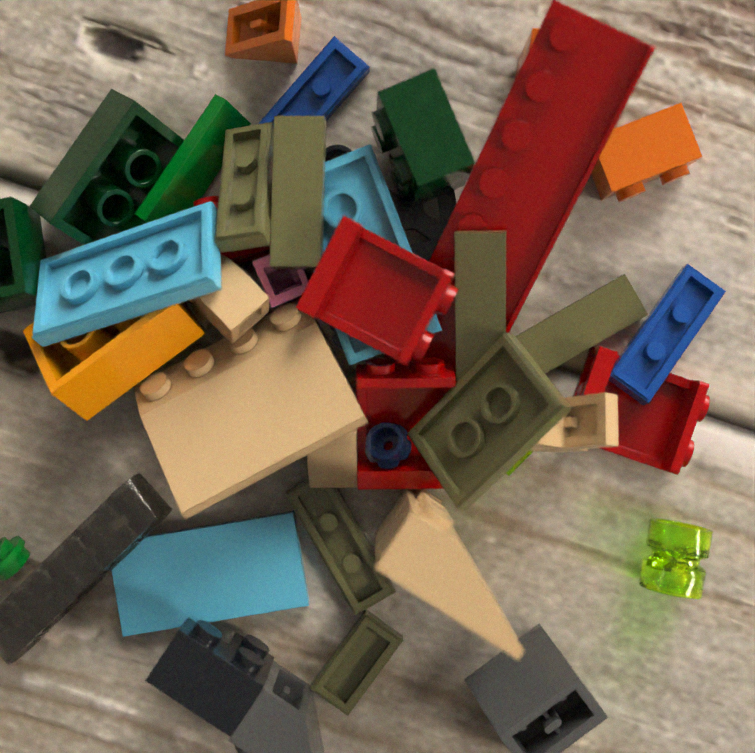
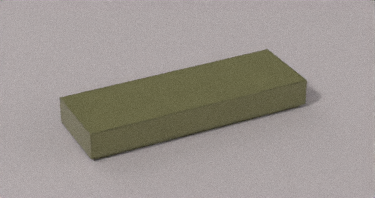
M274 116L270 267L272 269L315 270L323 255L327 124L325 116Z
M271 122L225 131L215 243L221 253L270 245L274 127Z
M506 230L455 231V287L459 289L455 296L456 380H460L506 332Z
M623 274L515 337L546 374L644 318L648 313L628 278Z
M309 479L285 492L354 615L359 614L396 592L389 577L375 569V552L338 488H310Z

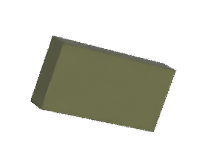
M364 610L314 678L310 689L348 716L403 642V636L370 611Z

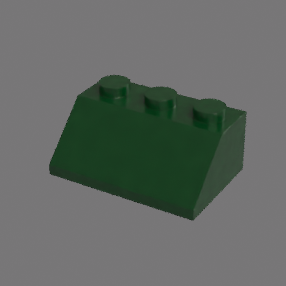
M111 89L30 204V207L48 223L83 245L146 224L147 222L135 215V213L184 139L135 100Z

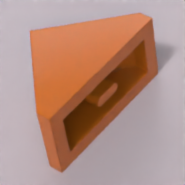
M255 0L229 9L225 56L235 59L297 64L301 29V13L298 0Z

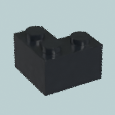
M188 618L145 681L231 737L264 687L275 657L268 653L270 651L268 646L255 636L247 634L243 637L236 632L230 642L227 643L222 640V633L212 624L203 620L195 622Z

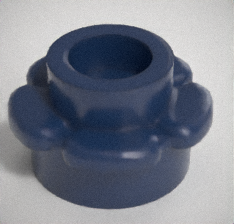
M389 422L375 425L366 437L365 454L369 461L378 463V466L382 469H392L399 465V461L406 460L412 449V443L407 439L408 432L399 424ZM388 442L393 444L390 450L384 448Z

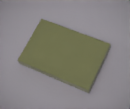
M505 332L456 383V386L451 388L407 434L457 509L467 510L573 408L514 335Z

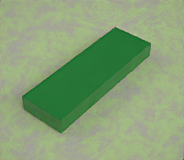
M215 94L135 215L149 223L194 207L193 202L202 198L222 168L225 131L250 126L251 123L226 99Z

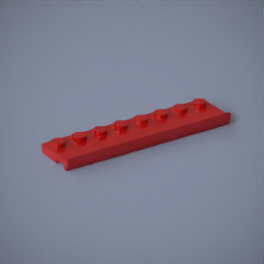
M557 0L552 1L429 261L444 270L447 269L455 273V231L506 230V333L510 332L656 48ZM455 278L451 283L453 286H455ZM454 298L445 316L436 312L442 331L434 333L435 336L424 357L443 359L444 364L452 363L456 376ZM385 354V356H384V358L393 359L392 357H390V356H388V355H386V354ZM412 357L409 364H415L416 359Z

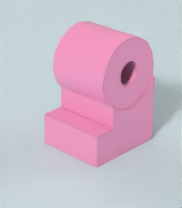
M270 254L252 262L265 293L270 297L271 307L301 296L309 282L304 269H272L270 267Z

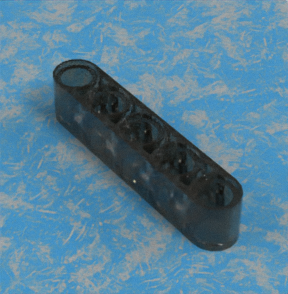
M141 473L134 475L118 487L0 603V656L7 665L17 661L36 645L172 512V507Z

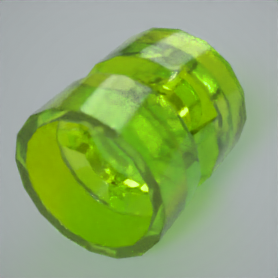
M650 518L646 545L652 550V553L643 558L639 585L670 596L701 599L707 571L700 565V562L709 558L713 530L679 521Z

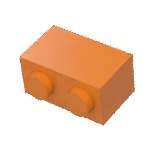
M682 103L613 130L591 173L601 201L616 195L618 202H622L644 193L646 190L643 184L660 178L662 185H666L690 174L688 166L703 156Z

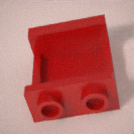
M343 215L295 308L392 357L400 364L408 366L412 357L420 362L423 359L435 334L427 330L436 312L443 316L446 315L459 289L451 285L455 278V273L426 261L365 229L360 223Z
M602 346L589 348L573 396L597 393L618 395V446L602 447L600 449L678 475L681 467H686L692 458L695 444L691 438L696 423L701 422L707 414L710 405V397L706 395L709 384L669 373L651 401L643 406L609 381L614 363L620 356L617 355L618 352Z
M424 357L421 362L416 359L415 364H409L408 366L395 364V360L390 358H372L367 360L366 364H356L357 401L368 423L357 428V490L444 489L409 436H407V439L412 443L410 455L406 460L399 461V465L392 469H382L378 466V463L370 462L365 454V445L368 432L379 423L399 424L409 432L451 388L456 386V376L452 363L444 364L443 359ZM388 442L384 448L390 450L393 444Z

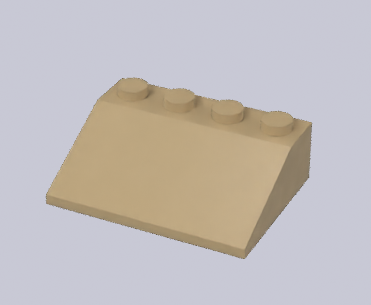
M300 298L277 307L272 313L259 320L233 344L226 338H223L204 349L194 351L186 359L173 366L149 375L143 382L134 386L140 418L180 513L185 519L368 423L316 318L295 308Z
M403 489L375 532V569L516 660H519L524 653V649L496 597L453 527L454 521L449 518L450 514L445 510L446 506L442 504L443 500L427 489H416L415 492L411 489Z

